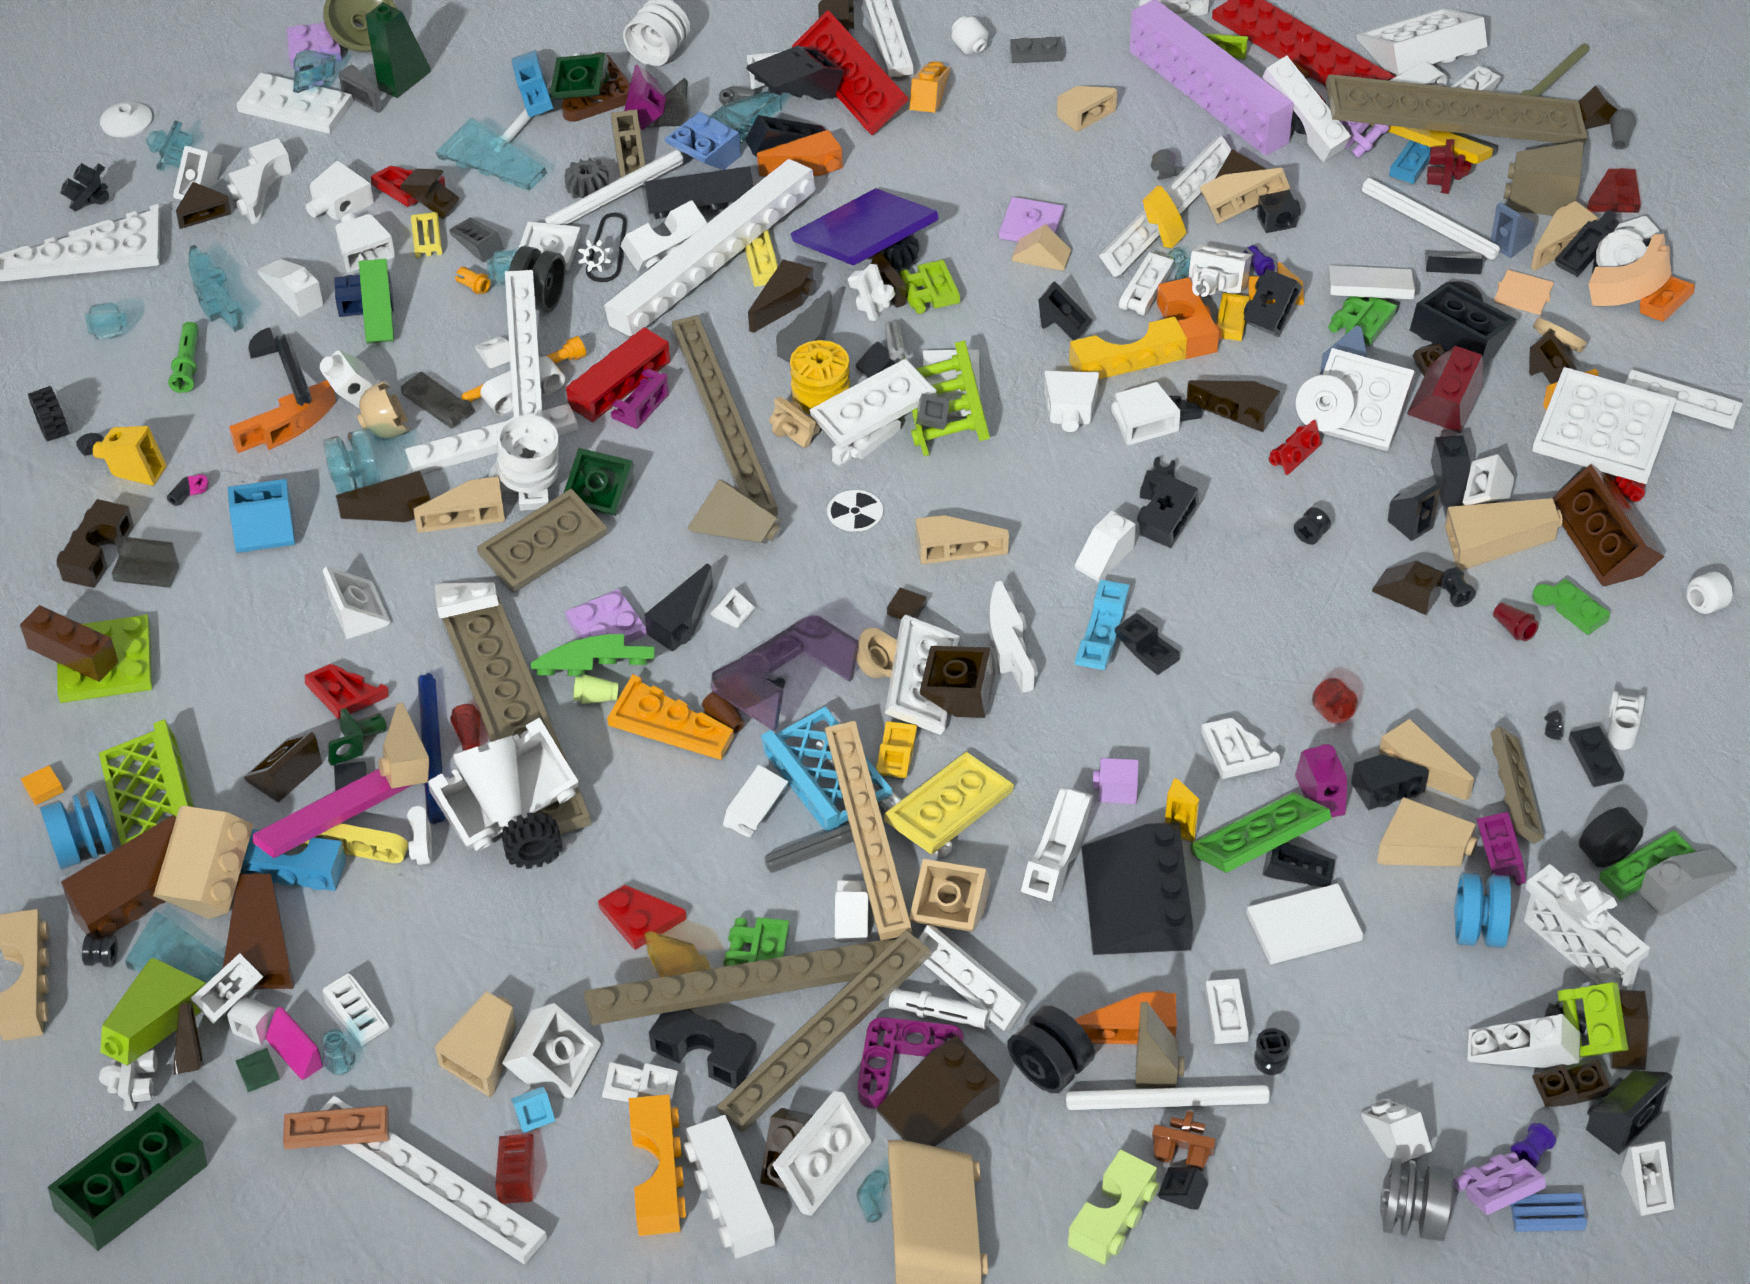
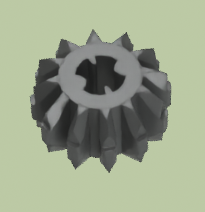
M580 158L578 163L571 162L570 167L565 169V188L568 193L572 194L573 198L581 197L582 199L609 185V173L607 167L602 165L601 160L593 162L591 158L587 161H583Z

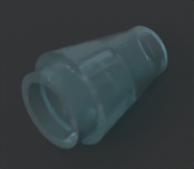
M331 1029L323 1037V1066L335 1075H343L352 1069L356 1061V1053L342 1031Z

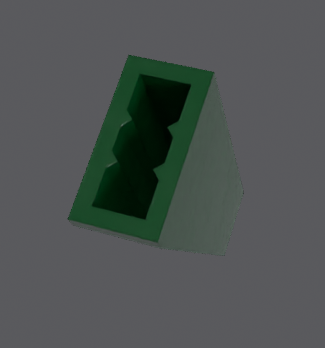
M382 2L365 17L378 89L398 99L431 72V68L403 12Z

